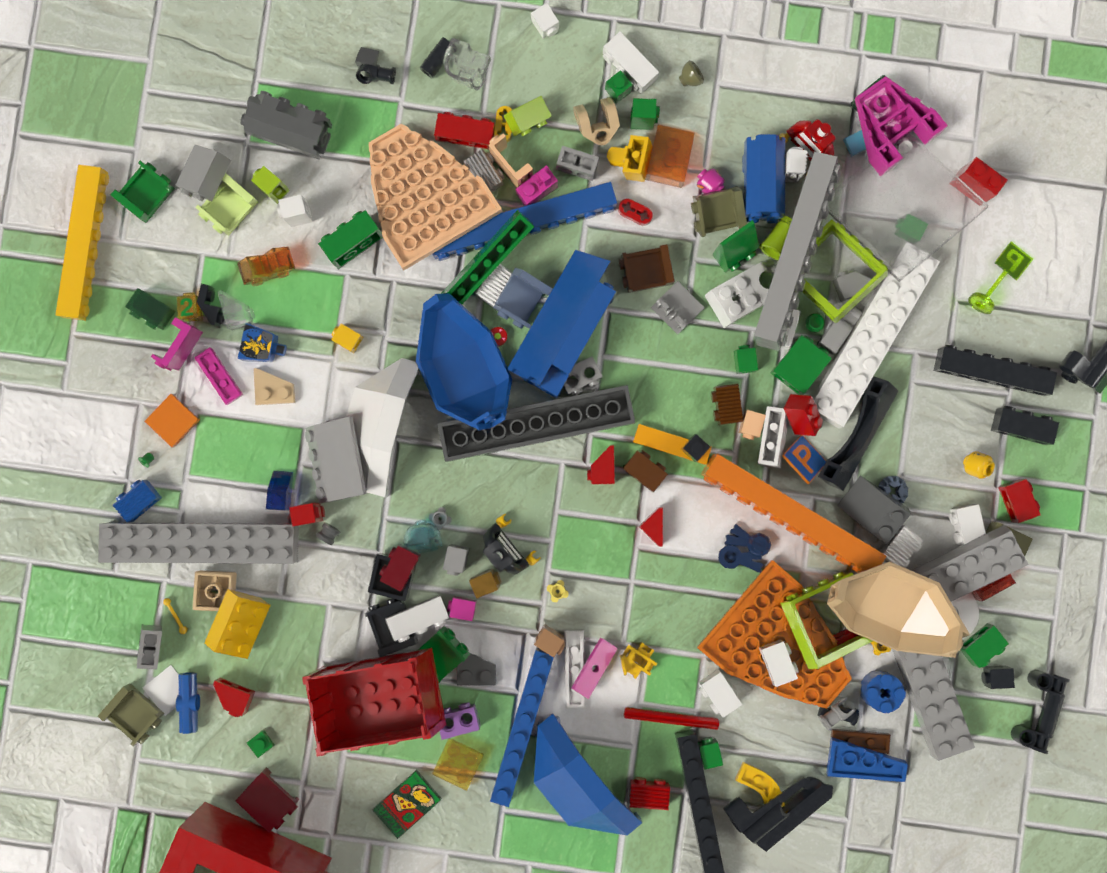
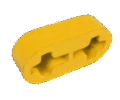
M501 106L496 113L494 134L495 136L499 135L498 133L502 132V127H505V132L508 134L506 135L508 143L511 140L512 131L507 122H503V118L500 115H503L504 112L508 113L512 109L508 106Z

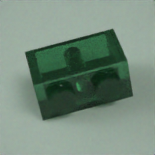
M139 288L136 289L125 306L130 310V315L138 320L143 318L146 320L145 324L154 330L156 328L164 330L176 312Z

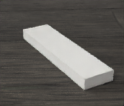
M564 630L566 709L585 708V697L571 689L584 667V630Z

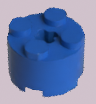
M871 671L861 681L862 699L878 712L890 713L901 706L906 697L904 686L900 680L886 671ZM882 688L885 689L883 694L880 692Z

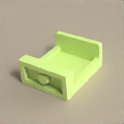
M225 173L222 179L223 182L218 187L212 202L206 200L202 206L197 205L195 208L200 211L198 215L206 222L210 220L214 223L212 227L218 233L222 234L224 232L229 236L257 205L258 201Z

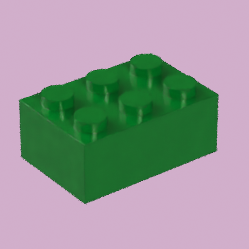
M366 210L355 213L352 216V220L347 223H341L335 232L324 235L321 238V242L318 243L338 270L383 238L382 232Z

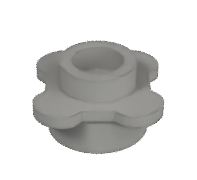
M443 507L429 515V520L433 522L437 530H441L445 524H450L452 521Z

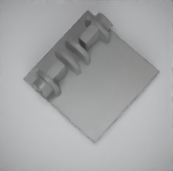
M678 281L651 307L677 334L705 308Z

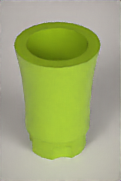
M783 216L767 238L759 245L760 250L772 259L779 260L792 221L790 217Z

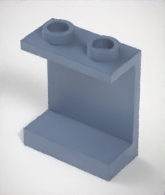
M515 268L493 308L499 311L497 313L498 316L506 320L508 318L514 320L512 324L520 329L523 327L530 329L532 325L528 324L527 320L542 294L550 295L552 288L524 270Z

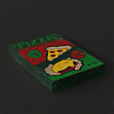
M416 769L381 800L372 811L398 839L439 803L442 798Z

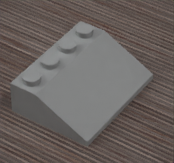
M352 416L305 428V438L309 445V459L312 461V476L316 482V497L319 499V504L367 494Z

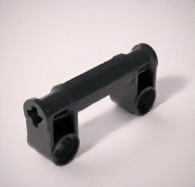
M1032 670L1027 677L1028 683L1035 688L1047 692L1035 730L1022 725L1013 727L1011 737L1014 741L1025 747L1048 754V744L1050 739L1053 738L1065 698L1066 684L1070 682V679L1039 670ZM1042 676V681L1038 684V679ZM1025 732V737L1021 740V736Z

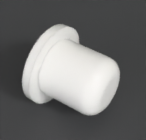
M902 138L899 142V151L907 153L912 149V143L908 138Z

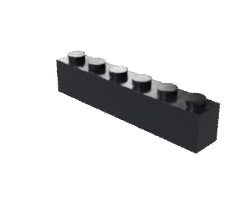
M945 345V347L939 348L937 351L933 370L935 372L1041 396L1053 395L1057 372L1050 371L1051 368L1039 366L1036 368L1032 367V364L1028 362H1020L1018 364L1014 363L1013 359L1010 358L996 359L994 358L995 355L987 353L979 355L975 354L976 351L970 349L961 351L957 350V347L953 345Z

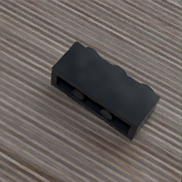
M1011 406L996 409L991 427L992 432L1042 445H1054L1060 422L1052 421L1053 417L1045 415L1037 417L1034 416V412L1025 410L1021 413L1015 411L1016 408Z

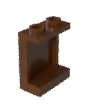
M668 244L660 245L659 248L626 254L624 252L619 259L620 270L624 269L625 277H622L624 289L627 288L628 293L669 286L675 282Z

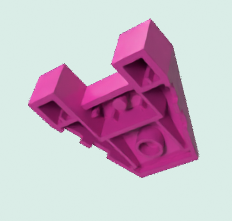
M886 76L855 98L868 160L880 177L894 168L903 158L893 144L914 131L923 144L926 145L939 136L948 126L936 110L931 107L929 109L920 103L921 100L917 97H911L905 92L904 88Z

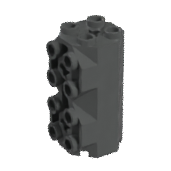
M261 91L255 97L250 96L248 98V108L246 113L242 115L240 122L248 135L316 159L321 158L319 154L325 153L331 137V133L327 131L328 128H332V123L326 117L325 112L317 109L315 111L309 110L307 106L301 103H297V106L293 107L288 99L283 97L277 99L266 91Z

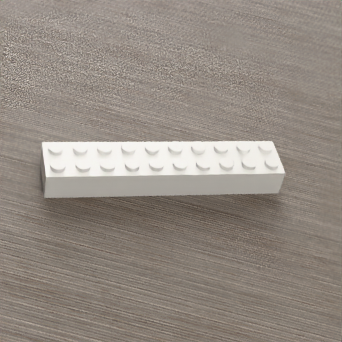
M908 242L900 246L887 268L888 276L880 282V287L874 290L862 311L863 314L853 326L852 331L812 396L817 405L819 415L823 420L837 428L845 426L940 261Z

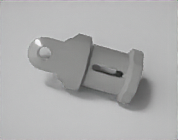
M847 698L840 700L831 707L832 710L818 717L828 731H831L832 726L839 721L843 722L855 712L856 709H853L846 714L840 710L839 706Z

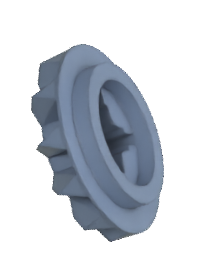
M898 476L884 478L878 487L888 494L891 492L889 486L892 488L898 487L896 490L898 496L893 494L891 496L904 503L908 497L909 489L905 481Z

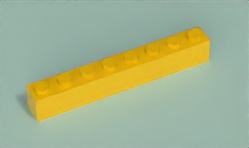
M78 164L55 314L66 319L86 321L90 311L88 303L89 298L92 296L91 283L95 277L94 263L98 257L97 243L101 238L100 223L103 222L104 218L102 210L103 204L106 203V186L109 183L108 172L101 167Z

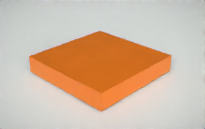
M170 394L144 422L174 448L200 419L177 397Z

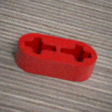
M623 199L619 204L618 211L621 216L642 226H646L651 222L653 213L648 207L631 199ZM630 204V209L634 210L635 212H632L630 210L624 212V207L622 206ZM646 212L649 219L642 221L641 216L636 213L643 214Z

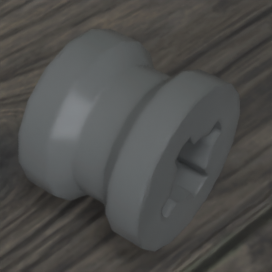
M324 522L322 525L323 529L316 536L323 542L333 545L335 537L339 536L341 532L334 526Z

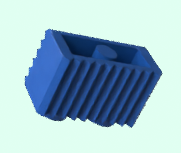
M137 480L130 486L132 489L129 492H123L116 497L117 502L113 504V507L127 523L134 522L162 499L161 495L148 480Z

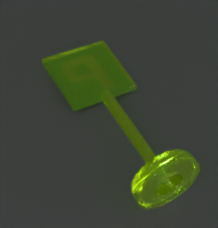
M1010 242L994 262L1004 271L986 294L980 292L972 293L968 298L969 304L980 313L991 314L995 305L990 295L1007 274L1018 280L1033 258L1013 242Z

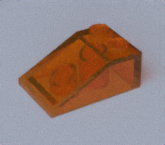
M658 124L645 180L682 188L686 178L695 133Z

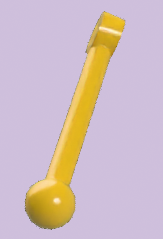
M165 598L163 604L168 607L180 628L179 633H187L188 629L182 625L170 604L171 600Z

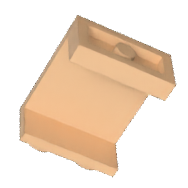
M504 133L500 136L496 135L490 140L488 146L492 158L516 188L533 176V168L529 163L515 172L500 154L507 148V140Z

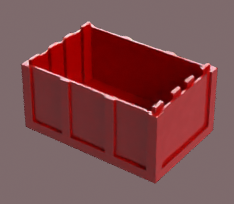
M432 648L323 666L302 677L303 685H306L317 748H315L317 757L350 749V751H355L362 747L387 743L388 745H393L405 740L431 739L446 726Z

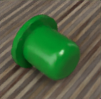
M148 452L143 457H139L138 460L143 466L148 468L149 464L154 460V456Z

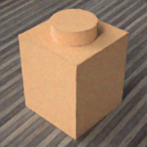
M745 410L743 422L740 424L738 433L743 434L742 437L749 440L759 438L766 415Z

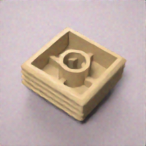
M196 571L193 610L218 611L227 589L236 591L237 573ZM215 587L218 590L216 595L214 592H211V589Z

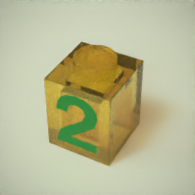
M183 293V296H176L179 319L185 322L203 321L202 310L197 303L198 296L195 293Z

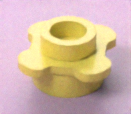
M562 580L547 586L552 602H558L559 599L567 598L569 592L565 590Z

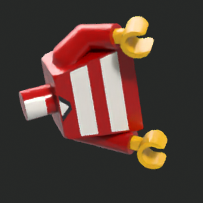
M819 119L813 122L810 120H800L786 130V134H779V139L785 138V144L791 137V141L796 147L806 150L808 152L806 154L807 158L810 161L814 152L834 156L833 144L836 138L830 132L831 126L828 123H822Z

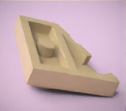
M254 368L255 405L295 403L293 383Z

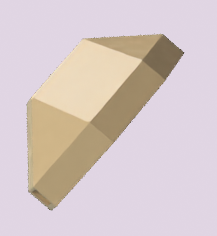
M892 562L871 568L831 585L827 604L845 627L853 633L896 651L956 658L957 652L963 646L962 638L970 635L939 582Z

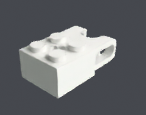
M763 262L713 288L705 295L723 328L764 306L769 289L764 288L759 281L761 273L767 270Z

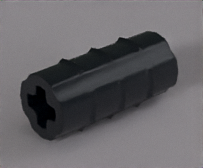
M442 37L434 49L430 51V54L420 66V70L433 79L455 50V46L449 40Z

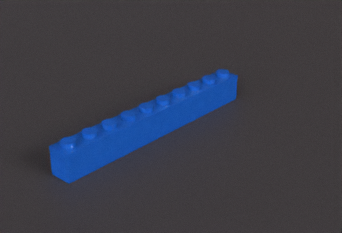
M604 183L500 213L434 252L433 257L435 260L443 261L449 259L450 255L453 254L460 256L467 254L468 250L474 248L475 250H481L517 210L533 223L534 228L529 232L530 235L540 233L541 229L544 228L549 230L558 228L559 224L565 222L573 224L579 218L585 217V219H590L600 212H603V214L611 213L617 207L612 183Z

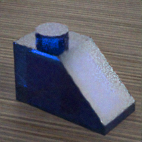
M273 471L267 489L266 509L290 510L293 472Z

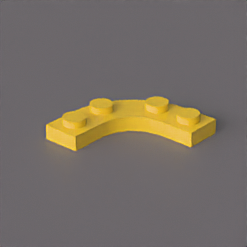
M742 762L735 780L760 793L764 804L781 793L778 784L770 775L750 764Z

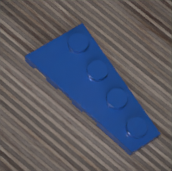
M831 737L826 771L827 776L896 782L906 781L908 764L905 760Z

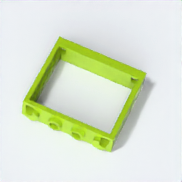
M831 219L823 227L821 237H817V248L833 234L877 274L839 310L810 283L805 282L803 293L836 324L888 276V267L883 264L881 259L877 260L873 257L874 254L868 247L863 248L856 236L853 234L849 235L842 224L840 225Z
M843 571L833 575V579L829 580L826 578L818 581V586L813 588V585L803 588V593L788 595L786 597L787 600L780 603L808 669H819L873 642L868 638L858 635L817 656L795 604L831 588V585L853 576L852 572L846 574Z

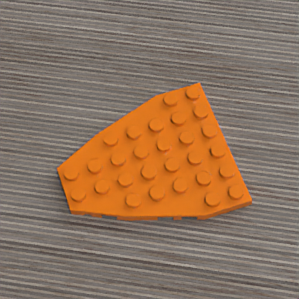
M770 560L761 573L700 642L697 648L731 676L740 678L784 698L798 700L827 709L852 678L845 666L843 657L819 669H808L780 604L787 600L786 597L788 595L803 593L802 589L804 587L776 562ZM807 598L795 604L816 655L818 656L836 647L837 643L822 617H820L813 602ZM781 639L784 643H788L792 652L789 655L791 662L795 661L799 673H796L798 679L775 687L772 684L759 647Z

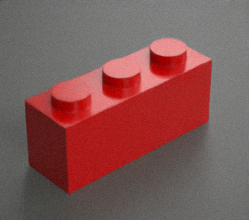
M451 112L438 113L434 137L436 141L489 150L488 145L494 137L495 123L487 118L477 120L469 115H462L460 117L454 116Z

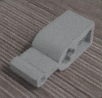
M854 307L838 323L835 324L832 321L817 345L832 355L837 353L863 313Z

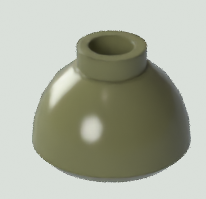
M689 60L684 65L679 80L684 87L687 85L699 86L704 83V77L698 66Z

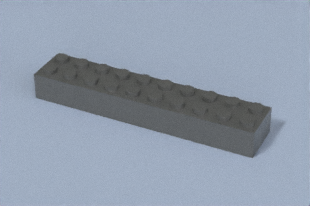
M628 385L507 409L505 420L489 429L478 430L459 420L438 423L437 425L445 462H451L635 424Z

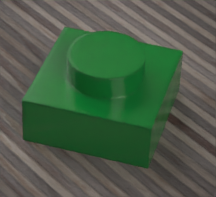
M264 729L247 742V745L257 758L275 745Z

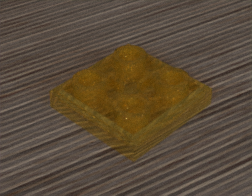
M449 738L432 775L467 791L484 754Z

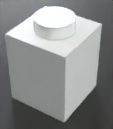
M547 3L531 12V21L543 39L547 36L552 37L558 32L559 21Z

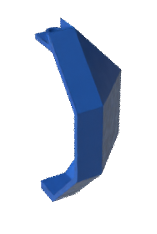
M449 293L435 294L423 303L416 355L418 368L438 411L478 430L493 428L506 418L512 385L511 374L507 370L506 363L492 332Z
M551 714L542 723L539 724L538 722L534 784L567 825L626 836L642 824L641 817L637 812L633 814L620 802L590 767L560 724L559 716L555 717L554 714Z

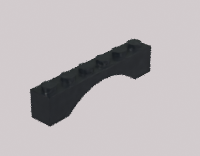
M875 376L871 379L864 392L861 413L852 434L842 448L826 461L818 476L828 485L842 491L845 490L898 393V390L889 381Z

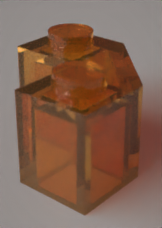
M289 247L272 248L264 255L247 256L237 263L243 284H252V286L262 285L265 281L287 277L289 272L295 269Z

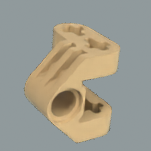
M610 97L600 100L607 123L600 122L590 126L589 117L583 104L573 107L581 134L601 146L610 142L620 126L616 106ZM605 131L602 137H597L599 132Z

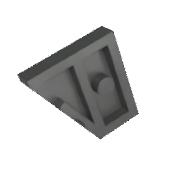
M470 653L468 658L457 666V686L496 685V665L475 654Z

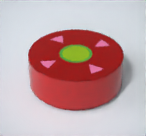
M494 327L490 330L497 346H502L506 343L508 337L503 328Z

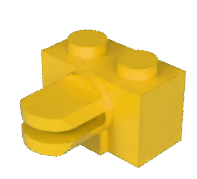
M630 135L628 146H625V148L611 147L607 152V159L610 165L623 167L622 172L626 180L645 182L653 145L649 137Z

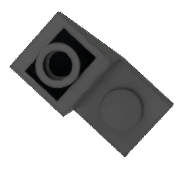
M201 283L197 303L209 323L216 328H220L221 324L225 321L224 309L210 305L215 298L214 288Z

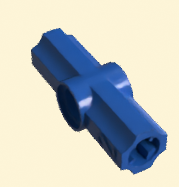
M197 673L178 674L179 694L176 698V710L179 712V733H196L198 731V711L200 708V695L197 694Z

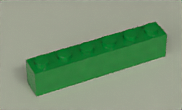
M517 210L441 294L449 293L460 304H463L534 228L533 223Z

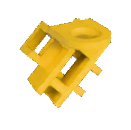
M643 642L639 644L637 649L628 644L623 654L619 655L624 676L628 672L636 679L641 671L650 676L651 669L654 665L658 664L650 658L654 650Z

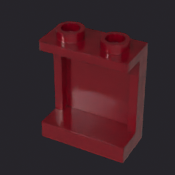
M266 767L235 802L270 833L273 828L278 830L285 822L282 818L286 814L291 815L298 808L296 803L299 801V798L296 797L294 799L270 776L272 772Z

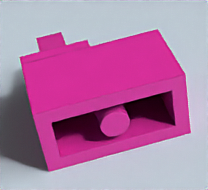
M545 166L517 187L516 195L524 206L537 203L558 188V180L550 169Z

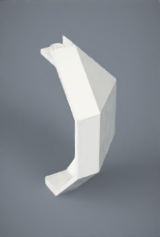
M401 358L354 387L346 417L352 416L367 493L388 497L389 489H387L396 434L406 398L416 375L420 376L421 373L416 361Z

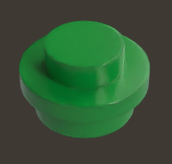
M813 313L806 318L805 325L810 332L816 333L824 328L825 320L820 314Z

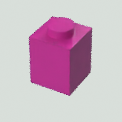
M454 596L452 601L449 600L447 612H450L449 617L473 621L477 600Z

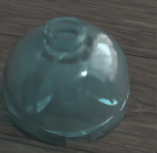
M426 520L416 521L404 534V546L411 550L417 549L418 553L435 551L439 549L438 545L443 546L439 529L435 525L427 523Z

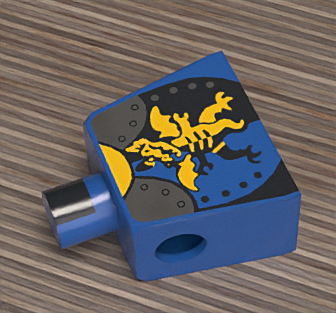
M245 323L238 354L239 360L247 362H273L275 355L285 356L287 345L279 344L277 335Z

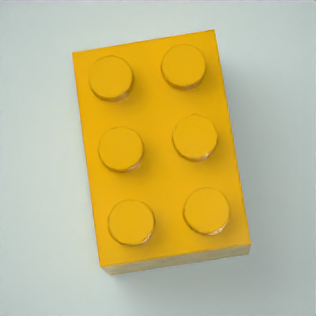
M227 589L204 644L216 653L248 659L271 605L260 597Z

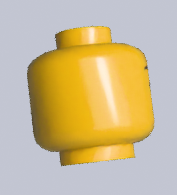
M979 451L970 453L963 461L965 472L979 479L989 477L995 468L992 457Z

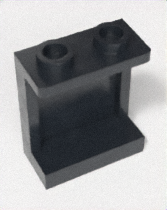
M389 599L386 601V605L381 607L379 604L368 607L369 611L364 613L365 617H368L377 642L379 658L418 643L416 633L410 634V638L403 642L394 641L385 618L407 609L405 602L402 600Z

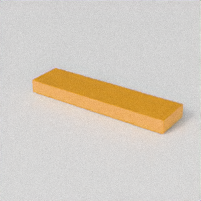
M638 424L633 443L693 461L681 450L689 439ZM712 446L697 463L707 464Z

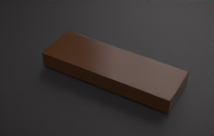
M831 730V737L883 754H889L891 735L889 733Z

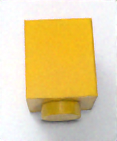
M342 323L336 326L331 334L333 342L353 354L364 338Z

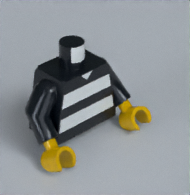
M503 514L496 519V523L484 534L485 546L483 553L499 572L506 571L515 575L529 567V565H535L541 557L535 559L533 554L536 551L534 550L524 559L501 530V528L511 523V519L507 522L504 521L506 514Z

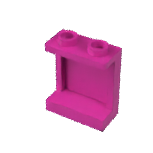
M175 317L171 324L181 330L164 357L155 354L151 355V358L156 360L154 364L169 371L172 369L179 371L203 334L201 330L188 322Z

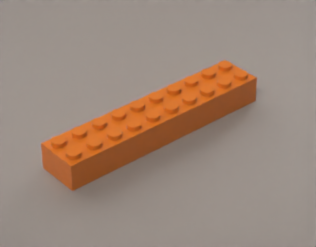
M719 454L711 456L701 473L704 476L703 480L711 485L718 484L721 486L720 490L727 495H736V500L744 505L751 504L754 506L753 510L765 516L769 515L770 521L777 525L787 526L786 530L794 535L804 536L802 538L803 541L810 545L820 546L819 550L827 555L837 556L835 560L843 565H852V570L856 573L882 565L887 557L885 554Z

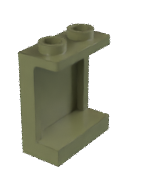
M738 186L693 196L691 209L692 213L696 215L694 228L695 232L699 233L701 237H705L707 233L733 227L740 229L747 224L743 194Z
M129 683L120 689L97 717L102 721L108 719L132 740L130 745L135 746L138 743L143 744L150 735L147 733L160 725L162 722L160 718L165 713Z

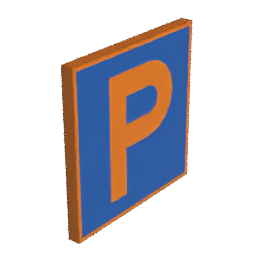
M800 435L782 455L807 484L816 477L826 463L824 457L803 435Z

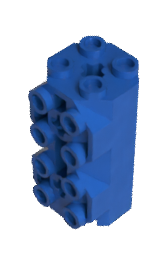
M759 134L756 135L755 140L747 137L744 142V155L742 156V172L744 173L743 201L747 222L749 223L753 220L754 223H758L760 220L770 224L778 223V219L783 218L785 215V138L782 137L779 140V135Z

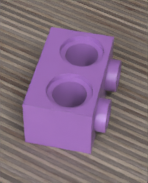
M470 702L458 705L459 708L451 710V707L444 708L445 718H451L454 725L445 726L440 730L442 740L480 730L481 725L475 704L470 705ZM464 713H470L473 719L471 721H465L462 715Z

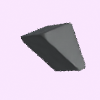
M360 47L355 60L356 65L369 64L376 66L379 51Z

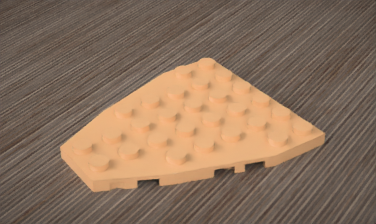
M399 124L369 142L371 185L382 228V236L403 271L503 212L480 176L477 175L475 177L467 166L455 160V157L432 140H426L416 131H411L407 126Z

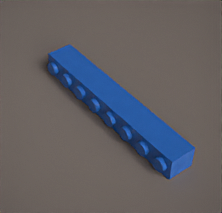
M537 647L490 802L509 807L554 659Z

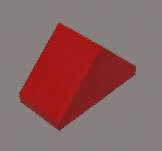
M657 507L638 527L657 546L663 547V508Z

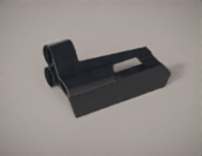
M1107 341L1090 361L1081 353L1075 350L1073 352L1070 351L1059 365V368L1063 371L1061 376L1073 384L1080 381L1101 394L1107 386Z
M803 777L753 813L740 797L732 800L723 810L740 833H743L752 843L767 852L829 801L833 795V786L825 784L814 777ZM801 788H805L782 807V803Z

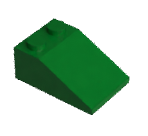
M753 220L722 241L712 254L725 273L729 270L731 272L735 271L741 266L740 262L744 259L749 261L757 255L755 252L759 248Z

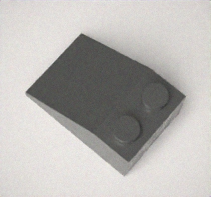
M861 475L837 505L872 535L886 544L889 543L911 515L907 506Z

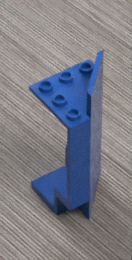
M578 250L574 251L507 370L520 376L524 381L556 399L559 397L562 387L609 303L612 304L616 294V291L613 290L614 287L607 282L603 284L599 282L611 261Z

